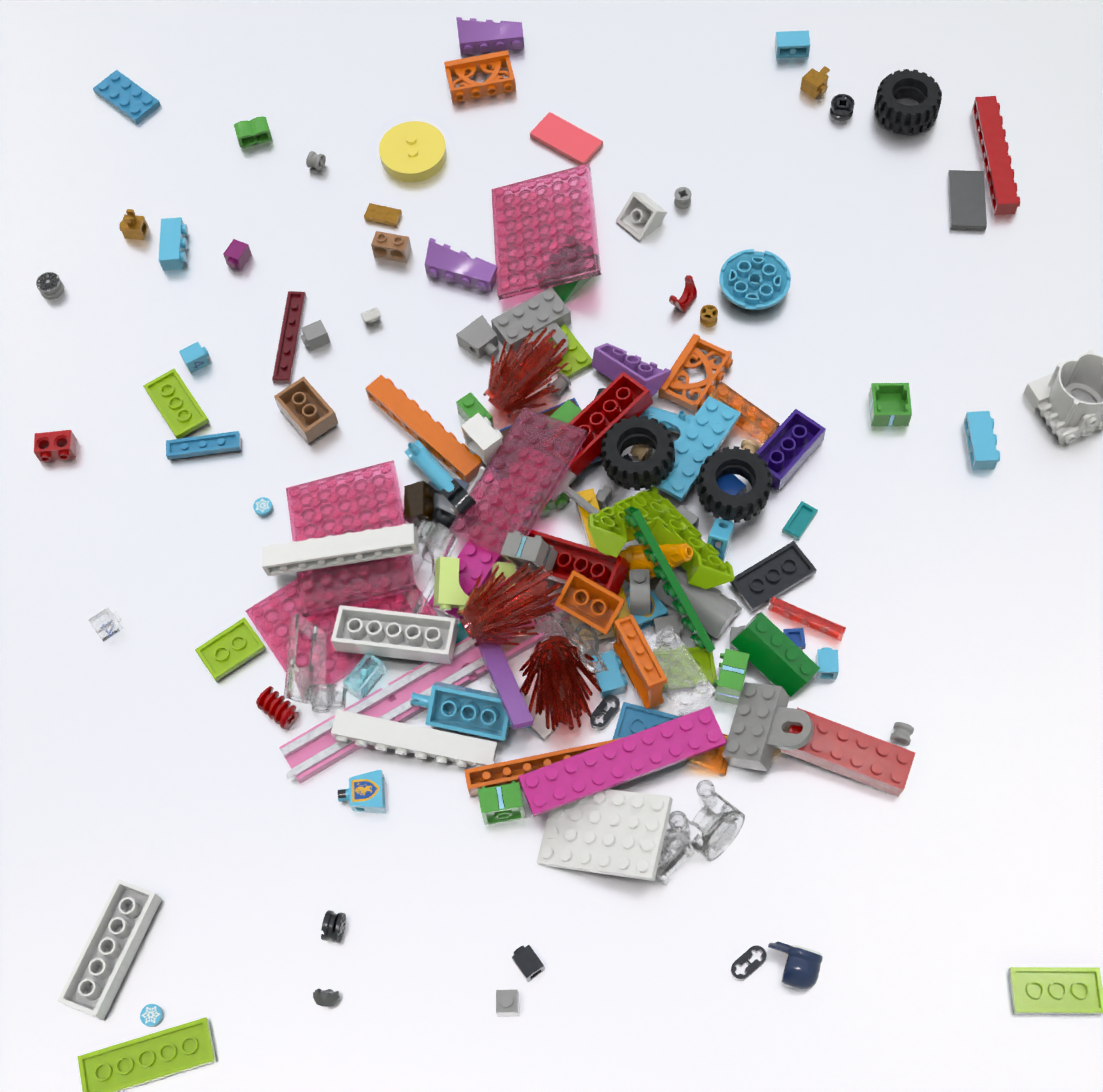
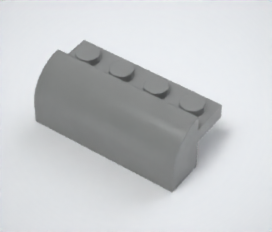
M681 566L673 568L672 570L704 629L713 637L718 638L726 631L730 621L740 614L742 607L733 599L727 598L716 588L703 589L692 586L688 583L685 569ZM660 580L654 593L661 601L673 608L671 604L673 599L670 595H666L662 588L664 583Z

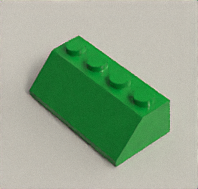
M762 612L756 614L730 642L737 651L750 654L748 661L773 685L782 686L790 697L802 688L820 669Z

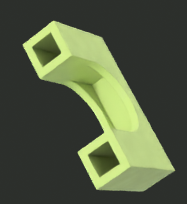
M440 556L435 560L433 606L445 611L451 610V608H459L460 612H470V609L478 610L477 613L481 614L495 611L497 615H507L515 610L516 566L513 563L496 562L493 564L490 591L485 598L476 599L468 596L459 584L460 558Z

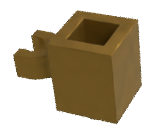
M824 66L818 72L812 68L802 77L800 89L815 99L823 95L828 88L827 81L829 76L827 73L830 69Z
M127 209V215L124 214L123 220L119 224V229L122 231L124 238L145 240L149 227L145 217L135 215L133 209Z

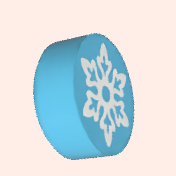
M266 497L258 498L253 504L255 513L260 517L268 516L273 511L272 502Z
M148 1004L141 1010L140 1020L148 1027H156L163 1020V1010L156 1004Z

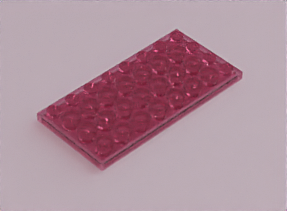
M523 407L504 438L503 444L499 446L470 494L476 501V504L463 516L458 513L448 530L449 533L498 555H501L508 532L514 533V531H519L522 535L528 536L588 436L587 430Z

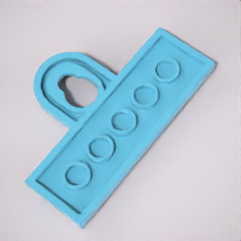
M708 396L690 423L669 413H658L651 416L649 419L655 418L658 420V424L661 422L667 429H675L680 433V437L674 441L675 462L673 470L669 472L666 480L662 479L661 484L655 487L682 502L698 479L701 465L708 456H712V453L719 449L741 417V413Z

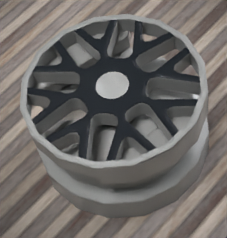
M45 272L36 280V286L45 299H56L64 292V285L59 275L54 272Z

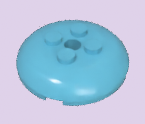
M748 249L735 253L725 261L721 268L719 283L722 292L733 304L744 309L762 310L778 304L787 295L791 283V274L786 263L777 255L769 251L759 252L754 251V249Z

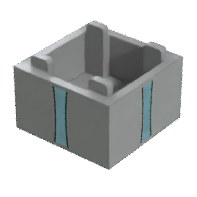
M514 531V533L508 532L501 551V555L516 567L551 574L558 554L554 547L548 545L541 536H524L519 531Z

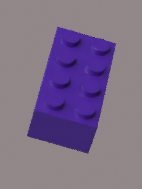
M797 409L788 416L756 452L760 455V460L764 459L766 461L767 468L771 471L772 487L778 491L823 442L826 428Z

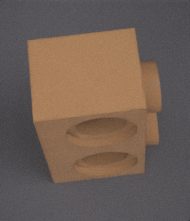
M376 231L371 243L375 258L403 263L408 262L412 250L408 236Z

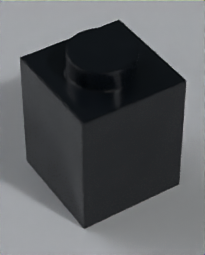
M522 945L513 952L512 961L527 983L545 970L543 963L530 945L526 947Z

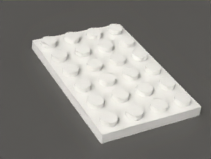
M607 789L549 811L536 863L543 866L655 881L673 798L665 795Z

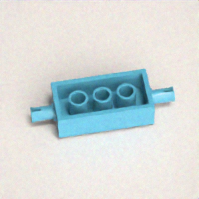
M436 682L432 685L430 696L412 693L411 699L413 700L410 701V705L428 708L425 725L502 741L508 738L509 729L512 725L500 697L496 693L442 682Z

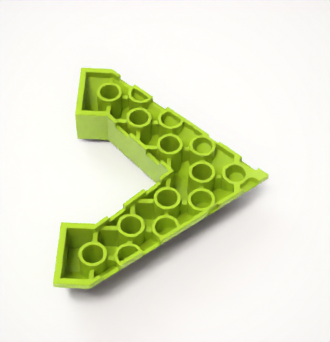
M652 486L648 491L643 490L635 496L623 499L615 503L613 507L603 508L597 514L592 513L588 517L590 534L598 551L604 555L617 558L626 542L636 540L633 535L636 533L632 526L629 527L624 519V516H626L624 510L631 506L640 510L659 545L687 543L692 547V559L680 565L687 572L689 584L694 587L709 589L732 582L735 579L732 565L728 561L724 563L718 557L720 553L710 543L706 544L701 539L702 534L676 510L675 506L667 498H663L658 494L659 490L655 486Z

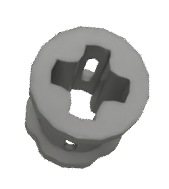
M560 373L555 381L547 384L548 390L556 397L560 395L563 389L571 386L569 378L563 373Z

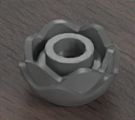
M318 988L313 992V999L317 1005L334 1006L340 999L339 991L334 992L332 989L321 990Z

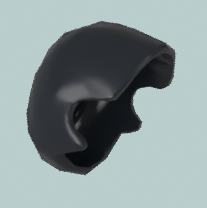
M435 506L432 522L437 528L443 531H452L459 527L460 518L458 520L456 515Z

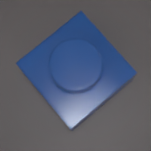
M803 628L783 629V633L800 649L806 648Z

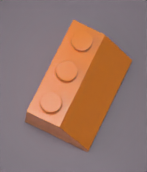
M573 570L554 605L607 635L614 627V621L620 616L626 599Z

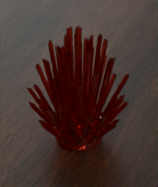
M547 327L543 329L534 342L530 341L527 345L533 335V330H531L528 336L524 338L517 352L515 353V350H512L514 346L511 344L507 355L505 351L507 342L505 340L499 362H496L495 365V357L492 355L488 389L483 395H488L490 397L488 401L501 413L503 411L509 413L508 418H511L517 412L547 405L546 403H530L561 390L557 388L550 391V389L555 387V385H551L529 396L552 381L551 377L569 364L565 363L561 367L557 366L563 360L562 356L569 348H564L550 362L566 342V339H562L553 348L555 342H549V339L556 333L555 329L551 330L537 346L536 344L547 331Z
M527 562L507 580L504 572H501L495 579L494 575L499 569L498 564L485 584L482 583L478 589L477 587L481 581L479 576L464 608L457 612L458 616L462 615L463 617L460 621L469 637H472L473 640L476 639L477 642L474 645L478 647L486 643L520 646L519 643L509 642L507 639L539 635L537 632L527 633V630L535 629L534 626L511 628L532 623L531 619L556 610L552 604L539 607L561 595L558 592L548 597L549 594L561 586L560 582L549 588H546L548 587L546 580L542 582L543 579L553 574L552 569L536 577V574L544 570L545 565L521 579L532 569V567H529L524 572H521L528 566Z
M552 635L549 636L550 639L543 642L540 640L536 644L534 653L520 668L519 671L525 669L522 677L527 676L520 692L524 696L528 694L537 673L528 707L530 713L537 693L535 714L539 712L541 716L542 710L545 709L546 728L550 729L551 714V727L553 731H556L555 725L558 728L559 723L568 725L569 730H573L574 724L571 709L573 718H576L578 728H580L581 710L591 717L586 699L590 701L589 695L592 696L593 694L577 670V667L598 691L602 692V689L597 684V679L593 676L595 673L591 668L592 664L585 658L591 661L595 659L580 651L581 649L573 646L566 637Z

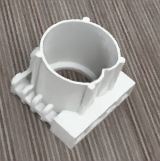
M1088 350L1087 353L1080 355L1077 360L1059 362L1054 373L1027 383L1023 394L1034 410L1039 409L1041 412L1040 416L1046 419V425L1051 427L1053 435H1057L1059 438V444L1071 443L1077 437H1085L1096 429H1103V356L1095 354L1093 350ZM1074 390L1083 391L1089 394L1096 403L1080 401L1071 396L1070 393Z

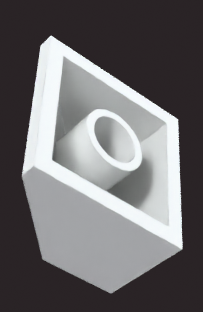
M632 192L616 222L641 241L659 227L667 211L646 194Z

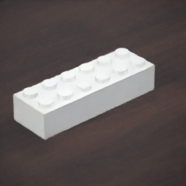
M340 605L331 642L335 651L452 664L459 628L456 618Z
M117 879L57 1001L75 1010L104 1020L162 898L152 891Z

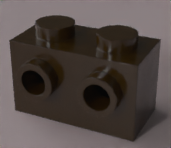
M424 480L404 486V520L410 524L413 523L414 526L432 522L435 492L434 488Z

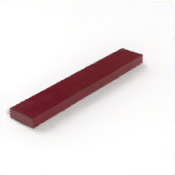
M288 291L272 377L273 383L291 384L306 300L305 292Z

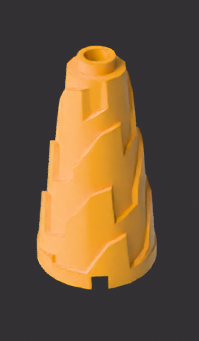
M687 543L659 545L671 569L692 559L693 549ZM643 545L625 547L626 550L621 551L620 556L630 563L627 572L628 577H625L629 583V570L649 569L650 579L656 577L652 569L654 568L653 563L648 561L643 553L645 550Z

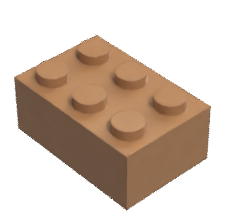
M304 376L274 396L278 408L308 444L338 424L334 410Z

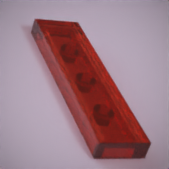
M774 596L770 600L769 611L838 641H842L846 627Z

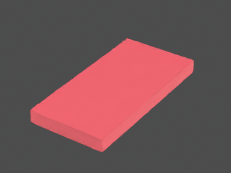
M551 112L530 132L531 138L583 167L603 146L602 140Z

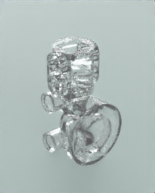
M702 780L696 786L701 809L692 821L682 811H673L669 815L668 822L671 829L666 830L655 879L663 885H667L670 882L671 875L686 858H691L694 855V850L707 861H713L718 858L732 844L744 824L745 814L718 794L714 784L709 780Z

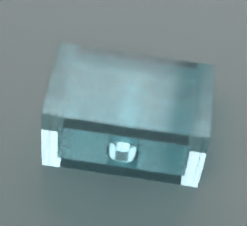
M367 652L343 681L346 691L359 700L363 699L387 672L385 665L381 660Z

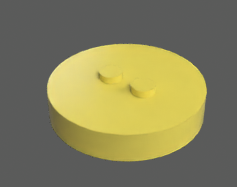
M409 121L398 124L384 134L379 144V154L384 170L391 177L403 182H420L433 177L442 169L447 158L444 136L436 127L425 122Z

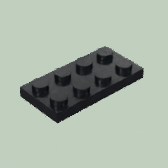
M792 541L736 575L735 579L730 583L750 610L754 612L814 575L817 569L798 545Z

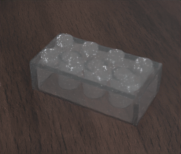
M671 624L646 639L667 678V683L663 685L662 691L680 717L714 697L716 690Z

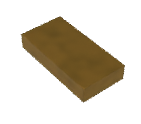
M369 203L364 219L397 227L402 211L401 209Z

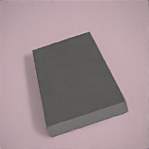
M949 170L950 229L986 230L984 171Z

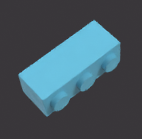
M182 217L161 219L158 261L163 271L184 269V262H186V253L184 251L187 248L185 234H188L187 224H184Z
M990 411L967 412L963 423L971 469H995L997 462L1000 461V451L996 449L997 435L993 433L994 419L991 418Z

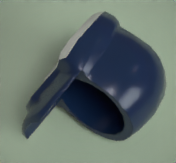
M779 941L768 944L769 948L788 954L781 982L798 990H807L816 984L823 961V956L820 952L800 945L791 946Z

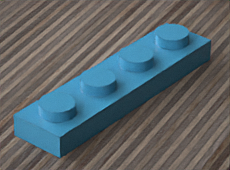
M239 431L166 440V457L168 460L241 450Z

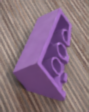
M456 17L461 55L524 48L522 22L501 21L500 23H495L493 20L487 19L486 22L477 21L475 18L462 20V17Z
M430 237L424 264L426 275L432 278L444 279L447 282H455L465 287H473L480 291L492 292L498 278L497 265L478 257L473 259L464 251L458 253L451 250V246L445 243L443 246L435 243L436 240Z
M609 343L594 348L591 367L612 381L622 372H625L647 388L651 396L658 392L671 374L670 369L657 368L658 364L650 362V364L641 361L642 357L627 355V351Z

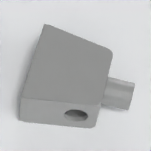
M483 315L456 334L458 345L477 358H482L486 354L494 358L499 354V349L496 347L498 345L497 334Z

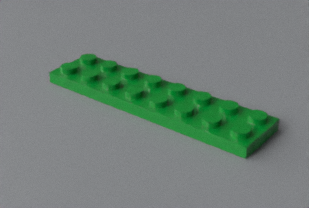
M631 506L624 510L626 514L624 519L629 527L632 526L636 533L633 535L638 544H642L645 548L643 553L646 559L653 563L654 568L652 569L658 579L661 578L664 585H662L664 592L673 599L671 604L674 610L683 617L681 622L686 630L689 629L691 632V641L700 650L703 649L708 653L715 650L712 641L640 510Z

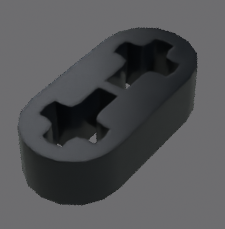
M606 696L590 716V724L593 729L597 731L604 730L619 712L620 701L616 696ZM607 702L610 704L612 702H615V708L610 707L609 710L606 711L608 708ZM602 715H604L603 723L599 722L598 724H596L595 718L599 719Z
M758 945L750 947L733 962L730 970L731 976L737 981H744L749 978L766 961L767 954L765 949ZM753 951L761 953V961L755 959L752 963L749 961L753 956ZM747 964L748 966L744 970L745 975L741 973L737 975L735 973L737 965L742 967Z

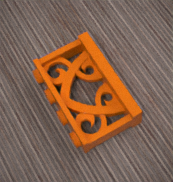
M508 50L444 62L452 102L516 91L515 77ZM507 67V71L501 70V68ZM478 72L491 75L483 83L470 79ZM457 76L458 79L452 82V77Z
M693 334L670 369L671 374L659 389L658 397L664 400L668 399L696 414L708 396H713L716 384L718 382L721 383L724 378L725 370L730 369L732 366V351H726L700 339L699 335ZM699 349L704 350V351H706V352H708V353H707L706 355H704L703 352L700 351ZM717 356L722 359V362L719 365H715L714 362L717 359L713 358L708 361V358ZM694 359L696 361L695 364L690 363V360ZM703 365L707 378L699 382L689 383V376L685 368L695 369ZM679 377H684V378H685V380H686V381H685V384H683V380H682V381H679V380H678ZM673 391H680V392H682V396L679 395V394H677V393H675V392H673ZM690 391L692 398L693 394H698L699 398L692 401L686 397V392Z
M631 614L615 620L614 627L617 631L616 642L613 643V648L617 656H619L645 709L663 704L662 689L663 685L667 683V678L634 616Z

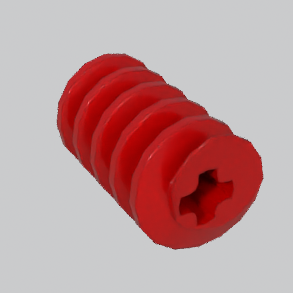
M272 686L266 688L256 700L257 707L263 710L271 719H274L275 723L280 724V727L283 729L289 728L299 717V712L295 713L296 706H290L291 702L289 700L285 701L283 695L279 697V692L274 691Z

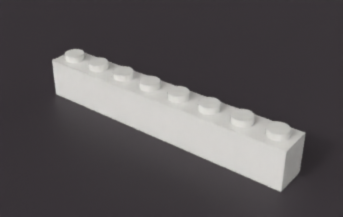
M412 523L393 527L386 526L374 530L367 529L355 533L348 532L342 535H328L316 539L309 538L297 542L290 541L278 545L271 544L262 547V568L267 576L417 554L419 553L418 533Z
M336 710L331 730L332 737H335V740L338 742L347 743V740L354 741L355 745L367 747V744L374 745L375 749L387 751V748L395 750L397 754L407 755V752L413 753L415 757L427 759L428 756L435 758V761L440 763H447V761L455 762V765L460 767H467V765L480 767L493 764L497 742L342 710Z

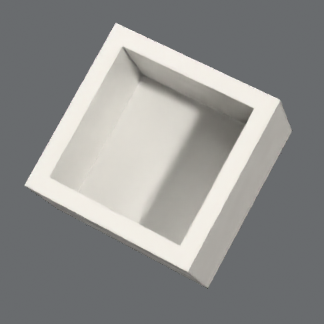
M477 413L462 424L461 429L466 445L489 468L506 456L505 445L502 441L503 436L501 432L491 427L492 424L487 417L483 418Z

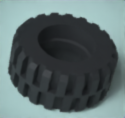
M909 69L898 70L894 74H889L880 82L877 90L874 110L878 121L882 125L884 124V127L888 130L892 129L894 133L901 132L903 135L908 133L917 134L918 131H925L937 119L942 100L940 86L933 77H928L927 73H920L915 69L913 71H909ZM908 98L919 104L912 106L904 105L898 102L897 99Z
M643 415L641 417L631 416L630 419L623 418L620 420V423H614L611 426V430L608 429L605 433V438L602 439L601 454L604 469L607 472V476L611 480L614 479V483L618 486L622 484L623 488L628 490L634 488V491H640V488L651 489L652 485L658 486L661 484L662 479L666 480L669 472L673 470L675 449L672 434L663 423L660 422L658 424V420L655 418L648 419V416ZM635 444H645L655 449V453L649 459L641 462H631L621 456L625 449Z
M734 446L733 449L724 447L721 452L716 450L712 453V456H708L700 467L697 481V495L699 496L700 504L705 505L704 509L708 513L712 512L714 518L721 517L726 521L734 520V523H740L741 519L748 521L752 515L756 517L760 514V511L767 504L772 486L771 471L767 468L766 461L764 459L760 460V455L756 452L752 454L750 449L745 448V450H741L737 446ZM726 474H737L748 480L752 489L743 495H730L719 488L716 480Z

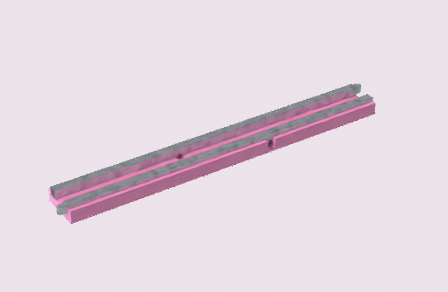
M563 587L551 588L455 644L452 664L425 662L388 683V687L376 690L342 711L401 723L408 721L428 709L426 707L410 705V701L413 700L411 699L413 692L430 696L432 685L436 682L465 687L489 673L476 644V637L495 634L508 662L571 624L569 613L554 605ZM334 715L279 748L292 769L286 774V778L288 780L297 778L301 784L362 748V746L355 745L354 741L347 740V743L338 742L335 740V737H332L331 730L335 718Z

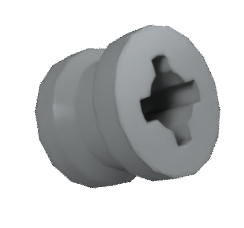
M314 151L309 152L306 159L308 168L314 167L316 170L321 171L325 166L326 156L324 154L318 155Z
M686 187L676 189L674 204L677 208L686 209L691 205L692 193L690 189Z
M895 722L893 726L894 733L891 734L890 740L898 745H910V735L913 734L914 727L904 722Z

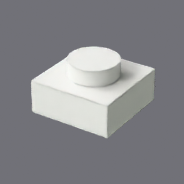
M377 307L360 313L362 320L368 321V323L375 322L379 316H382Z

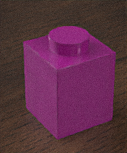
M233 239L223 255L229 267L242 270L252 256L248 244Z

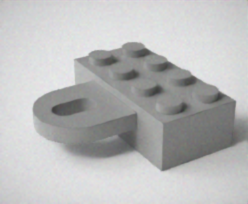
M552 287L491 320L492 328L497 334L498 340L511 357L529 347L540 360L553 362L564 357L568 351V339L560 326L571 324V311ZM545 340H552L558 349L550 351L543 342Z
M744 683L722 755L731 766L769 771L775 748L796 750L805 746L812 738L814 733L813 721L803 710L787 708L790 696L782 686ZM788 725L803 726V730L798 734L784 732Z

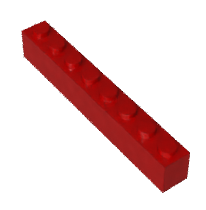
M996 96L975 97L972 110L994 215L1015 214L1017 207L1020 206V197L1017 196V183H1014L1011 155H1008L1009 145L1005 141L1006 131L1002 127L1003 117L999 113L1000 103H997Z

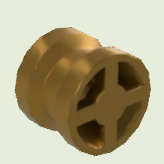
M704 305L701 308L700 323L704 327L716 325L717 308L713 305Z

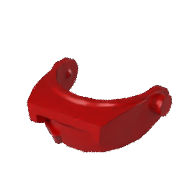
M686 275L685 288L680 299L678 300L674 295L669 297L671 305L682 312H686L697 298V290L691 275Z

